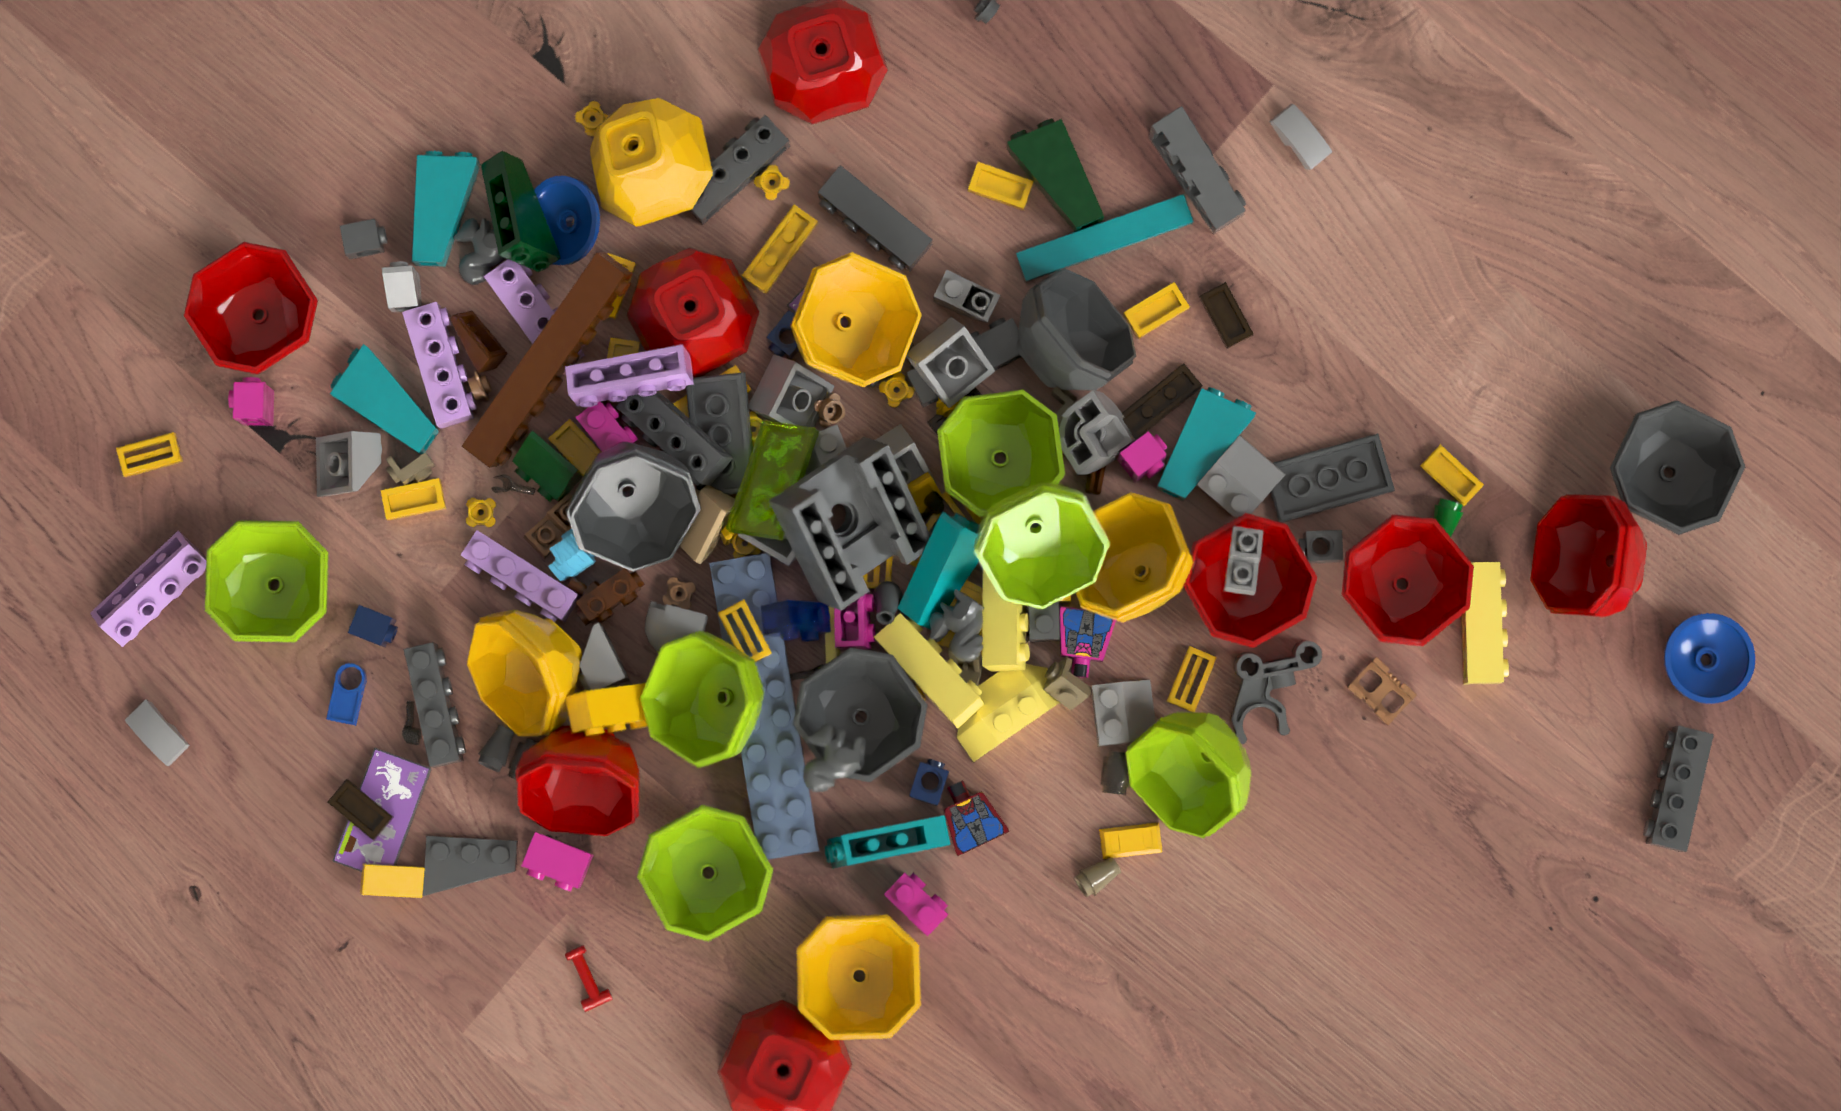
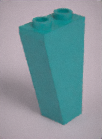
M426 151L425 155H417L412 262L416 266L446 267L455 241L453 236L458 233L480 169V162L477 157H473L472 153L455 152V156H443V153L439 151Z
M364 344L360 349L356 348L347 360L349 366L345 372L337 374L330 386L332 391L330 394L422 455L427 451L440 431L371 349Z
M1208 387L1207 390L1201 388L1156 489L1184 501L1199 481L1252 422L1256 415V412L1251 410L1252 406L1238 399L1235 402L1223 398L1225 395L1223 392L1215 388Z
M942 512L898 606V609L910 619L930 630L931 614L934 612L944 614L940 604L942 602L948 606L955 598V589L960 591L979 562L974 552V542L979 524L972 520L969 521L958 513L954 517L945 512Z
M945 815L826 839L827 845L824 847L827 862L831 863L832 869L951 844Z

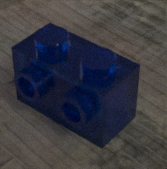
M783 600L761 606L763 636L781 637V640L801 638L802 642L819 640V635L831 632L829 607L821 602Z

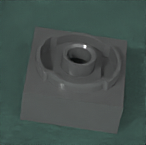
M867 437L861 438L769 500L817 601L840 611L869 592L862 576L893 555L898 556L901 563L908 565L923 554L931 537L888 444ZM836 504H842L846 511L845 521L840 528L834 530L829 521V518L833 516L831 509Z

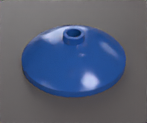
M570 176L548 178L540 183L534 191L560 253L561 259L553 263V265L564 266L574 264L584 258L596 242L600 228L598 203L590 188L579 179Z
M1699 614L1684 620L1673 630L1665 646L1664 666L1670 682L1683 696L1704 704L1721 703L1734 698L1748 685L1755 669V650L1749 635L1736 621L1720 614ZM1703 654L1710 658L1708 665L1701 663L1700 658Z

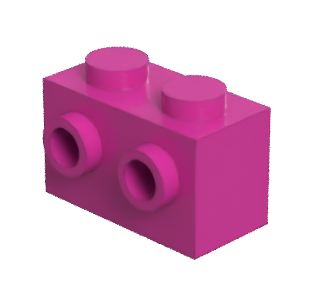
M244 377L242 382H234L233 390H229L228 394L229 408H233V419L243 426H273L274 390L266 385V382H261V378Z
M600 401L596 406L588 407L575 417L602 452L621 442L634 443L638 440L628 426L622 429L615 419L620 415L609 402L603 405Z
M1148 431L1120 452L1117 461L1134 483L1145 475L1150 479L1163 469L1165 465L1163 461L1167 456L1165 453L1167 446L1159 435L1155 434L1152 436Z
M867 592L841 611L834 608L835 648L841 651H846L850 647L862 650L871 649V642H875L874 636L876 632L875 625L870 624V612H874L875 609L874 595L870 594V592Z
M535 832L521 866L528 868L527 875L542 881L545 876L556 880L555 886L571 892L573 887L581 888L594 855Z
M904 873L884 895L928 937L948 916L944 911L948 905L936 894L930 897L922 889L926 884L917 875L912 873L908 876Z

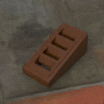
M472 310L452 315L450 320L476 370L482 373L496 369L508 354Z

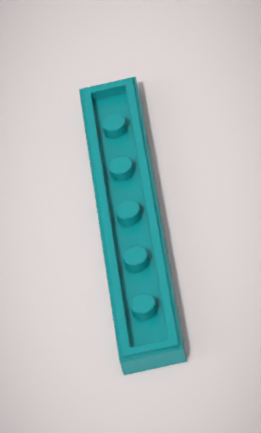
M1184 194L1020 251L1016 253V257L1025 282L1054 273L1057 270L1060 271L1063 268L1077 265L1193 224L1194 221Z

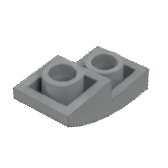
M1290 104L1269 121L1284 145L1291 146L1306 170L1313 169L1333 152L1313 124L1294 104Z
M1233 526L1224 591L1248 595L1255 594L1263 530Z
M146 699L125 719V722L142 742L168 767L190 746L176 727L168 723L154 704Z

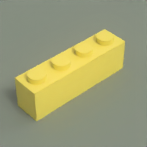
M1471 562L1474 565L1470 609L1461 615L1463 684H1500L1504 682V677H1508L1509 674L1508 659H1503V647H1507L1508 644L1507 629H1502V617H1506L1507 614L1506 599H1501V587H1505L1506 584L1505 569H1500V562Z
M983 568L982 667L991 672L1026 670V661H1029L1030 658L1029 645L1026 643V632L1029 631V615L1026 613V605L1001 599Z
M901 613L898 614L891 624L886 625L874 636L875 640L888 654L895 657L904 672L958 729L984 705L979 697L983 692L971 679L966 683L959 676L963 671L951 658L947 662L942 658L940 653L943 650L934 640L929 638L926 641L920 634L923 630L920 625L910 618L907 620Z

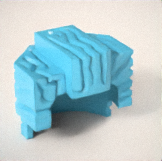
M572 528L561 535L563 538L561 542L549 548L555 557V561L548 567L560 581H565L570 576H577L596 562L594 555L578 548Z

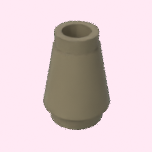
M1111 857L1108 860L1079 870V874L1074 879L1085 897L1090 895L1096 896L1121 873L1117 862Z

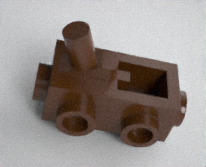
M623 568L601 585L594 581L587 586L573 577L567 588L582 596L576 601L580 607L576 613L585 626L595 621L601 624L614 615L612 609L621 603L624 607L632 603L639 597L637 592L645 584L636 571L630 573L627 569Z

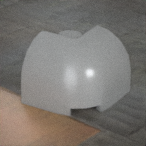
M1092 390L1070 406L1063 413V419L1059 426L1062 451L1076 473L1082 475L1090 474L1117 459L1115 456L1136 441L1123 421L1124 416L1119 408L1104 393Z
M650 601L645 618L644 631L648 642L659 653L661 647L667 642L697 631H705L708 616L668 604L665 606Z

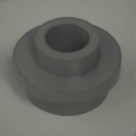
M980 0L974 8V11L977 13L974 19L978 22L981 20L987 24L996 14L1000 5L996 0Z

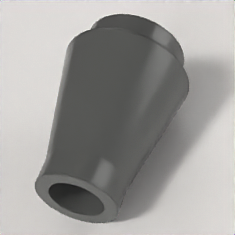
M886 581L880 583L873 592L877 613L876 619L884 625L891 624L894 621V616L903 598L900 587L894 582Z
M498 725L494 734L478 753L480 755L478 763L488 769L500 772L502 766H506L512 738L515 733L505 726Z

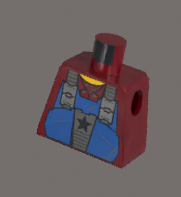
M963 780L947 788L954 805L945 808L944 813L957 857L1010 832L982 791L970 796Z

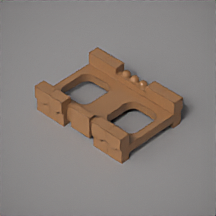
M1375 657L1347 688L1360 700L1363 698L1364 702L1376 711L1375 714L1388 726L1417 694L1405 683L1400 684L1401 681L1396 680V676H1393L1391 672L1388 673L1389 668L1378 657ZM1368 670H1373L1382 679L1381 684L1371 693L1366 691L1359 683ZM1390 691H1395L1404 700L1395 713H1390L1381 704L1382 699Z

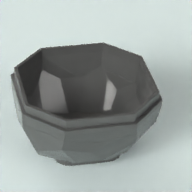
M1063 268L1061 271L1057 270L1033 286L1023 298L1017 349L1045 385L1052 388L1058 386L1062 390H1098L1134 363L1133 359L1137 356L1131 327L1094 281Z
M1677 400L1635 414L1610 466L1620 499L1626 503L1630 512L1677 535L1719 522L1745 470V464L1731 426ZM1665 468H1670L1673 471L1671 478H1667L1664 475Z
M624 441L596 456L584 474L566 509V513L579 549L634 572L672 559L701 507L690 472L683 463L663 451ZM624 487H632L629 491H622Z
M850 647L800 682L793 725L817 759L824 758V747L812 744L806 739L813 736L825 724L834 726L836 737L840 729L846 730V741L854 742L857 737L865 738V754L862 769L856 770L846 778L871 782L920 748L928 704L893 655ZM859 711L867 714L866 721L862 723L855 719Z

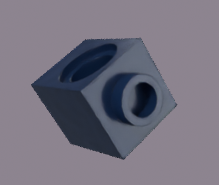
M788 310L766 338L770 343L768 349L780 357L786 356L791 360L799 351L796 341L791 344H784L780 341L782 332L786 330L792 331L791 323L795 314Z
M359 605L347 633L385 648L387 642H393L398 627L395 626L396 620L394 618Z
M929 758L927 763L920 762L909 797L938 806L949 771L944 770L945 764ZM926 773H934L939 779L938 786L933 790H927L921 784V779Z

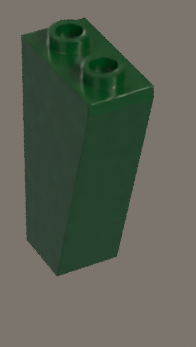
M1051 118L1037 125L1038 129L1027 133L1026 130H1022L1010 136L1011 140L1007 142L1006 147L1008 153L1027 176L1034 181V184L1074 232L1103 222L1104 214L1062 119L1054 121Z
M501 151L482 163L481 169L498 254L537 272L546 270L551 264L561 259L560 253L522 159Z

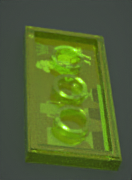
M762 420L726 525V529L729 532L783 540L785 533L769 500L805 476L819 434L815 427Z

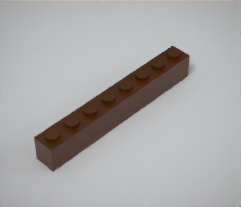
M598 252L594 255L463 443L462 447L489 468L499 465L503 466L510 459L513 453L510 449L516 441L520 442L529 431L528 423L533 417L537 418L546 407L544 401L549 393H555L563 382L561 376L566 371L565 366L575 365L580 358L578 352L582 346H587L597 334V331L594 330L601 320L605 321L614 309L612 304L617 296L622 297L631 285L629 279L633 275L632 272L605 252Z

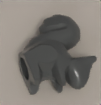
M474 218L466 220L460 231L453 236V239L458 242H473L474 252L466 254L459 263V273L462 279L471 285L485 282L484 276L491 271L490 267L500 264L505 259V257L498 254L494 229H491L490 222L485 218L481 221V227Z
M955 589L956 604L951 607L942 602L940 606L944 614L940 612L931 614L930 639H935L936 642H939L950 630L955 633L951 641L953 656L959 661L970 662L977 659L983 649V637L979 635V632L983 625L982 611L984 607L967 594Z
M831 724L823 725L813 736L807 737L806 740L808 742L824 747V758L812 759L805 765L803 769L805 785L814 792H825L828 788L835 785V779L849 777L856 770H861L864 764L866 739L857 737L854 742L846 741L847 733L844 729H840L836 737L835 728Z

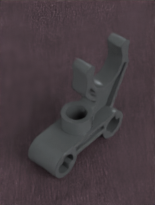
M1309 640L1299 641L1292 649V656L1262 662L1257 655L1250 652H1243L1235 658L1233 668L1235 673L1242 678L1230 720L1235 735L1241 744L1247 742V737L1243 731V720L1250 710L1257 707L1270 709L1278 720V733L1281 735L1289 734L1290 729L1286 719V708L1282 703L1270 696V691L1295 685V671L1313 668L1320 663L1322 650L1317 643ZM1305 646H1311L1314 651V655L1309 657L1310 661L1303 662L1300 658V653L1305 652ZM1247 658L1255 663V669L1250 674L1245 670H1241V664Z

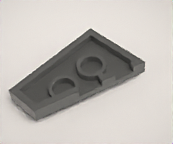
M426 836L423 896L515 872L518 841Z

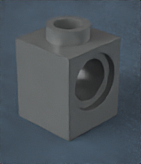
M376 219L340 226L345 255L350 260L385 253L383 244L388 243L384 226H379Z
M1342 530L1306 531L1303 533V539H1298V544L1309 563H1338L1343 561ZM1321 539L1326 542L1328 546L1326 554L1319 555L1314 552L1312 547L1314 540Z

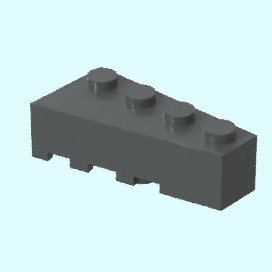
M1182 106L1151 126L1148 138L1213 235L1244 215L1246 211L1244 208L1246 205L1244 198L1238 190H1233L1228 182L1230 181L1228 174L1221 165L1217 164L1210 147L1203 141Z

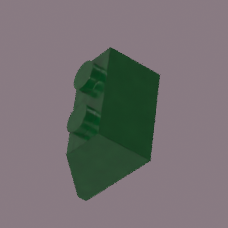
M531 431L512 460L517 466L514 472L527 483L531 479L540 486L536 491L549 502L553 498L558 502L562 500L583 477L578 469L534 431Z

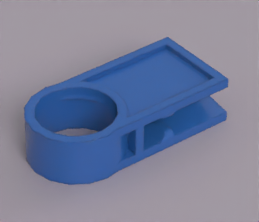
M347 663L337 670L326 720L357 725L364 689L367 683V675L362 667L353 663ZM350 667L357 668L362 675L360 685L353 690L344 688L340 681L342 672Z

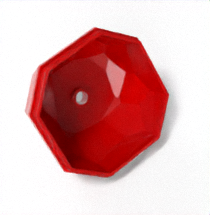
M817 0L776 13L757 49L775 106L812 125L868 108L888 71L870 14L843 0ZM823 45L827 48V51L824 54H818L816 48Z
M242 242L193 274L184 317L216 366L259 375L309 342L318 299L286 250ZM262 310L264 317L261 320H255V313Z
M689 247L654 264L639 274L627 317L645 351L683 345L691 358L693 378H697L747 353L760 312L731 259ZM687 302H694L696 308L691 312L686 311L685 304Z
M1566 494L1561 496L1537 523L1530 581L1545 608L1552 614L1607 617L1625 610L1632 596L1640 589L1643 582L1647 551L1644 533L1626 503L1612 495Z
M1244 513L1193 542L1190 551L1193 565L1183 587L1212 637L1254 648L1306 619L1317 575L1287 524ZM1233 526L1263 530L1261 557L1254 595L1224 591Z
M1392 514L1345 552L1341 595L1379 642L1423 647L1470 609L1474 565L1436 519ZM1398 579L1406 581L1407 586L1404 590L1397 587Z
M570 725L559 727L556 731H553L523 752L516 768L520 813L551 832L609 836L635 823V819L639 817L640 771L630 744L616 738L613 733H608L607 729H603L604 733L586 736L585 731L572 733Z
M780 1000L741 1016L717 1072L732 1111H832L853 1064L843 1039L829 1040L798 1010L797 1006ZM784 1064L788 1066L789 1073L786 1076L778 1074L777 1068L779 1065Z

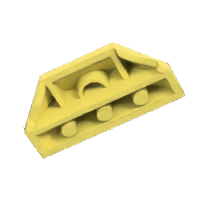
M1026 664V670L999 671L978 685V688L983 692L979 697L984 705L958 728L957 739L973 762L1060 703L1043 690L1047 681L1045 674L1048 668Z

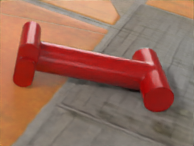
M582 945L566 952L564 955L567 960L572 959L588 994V998L581 1001L584 1011L587 1012L613 1000L609 989L602 992L599 991L583 956L587 951L585 946Z

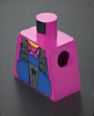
M1060 606V657L1073 659L1071 667L1073 675L1088 678L1090 661L1103 662L1116 620L1100 616L1088 610Z

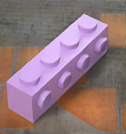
M507 259L486 274L484 278L533 344L558 307L553 310L546 302L550 296L540 283L536 286L532 283L529 276L533 273L528 267ZM580 349V351L578 352V354L580 355L579 359L585 356L583 351Z
M436 301L402 312L436 425L442 429L475 419L472 411L476 410L477 406L472 392L467 393L464 382L468 381L464 365H458L455 356L460 351L455 336L450 337L447 326L451 325L447 309H441V306Z
M683 345L565 366L568 395L577 406L580 405L581 407H593L598 402L606 400L620 402L626 400L627 396L633 395L652 396L656 394V391L665 389L680 391L685 389L687 385L694 384L691 358Z
M178 530L90 614L99 627L123 647L128 641L134 639L144 626L158 617L161 611L173 599L178 598L192 581L204 573L206 557Z
M476 530L461 553V556L467 559L464 564L478 574L482 570L492 575L489 580L503 590L507 586L517 591L515 598L528 606L532 602L542 607L540 613L554 622L557 618L566 622L577 604L576 601L581 598L580 595L478 530Z

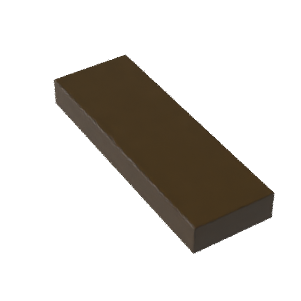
M1183 363L1122 412L1124 416L1123 421L1135 440H1137L1196 393L1203 385Z

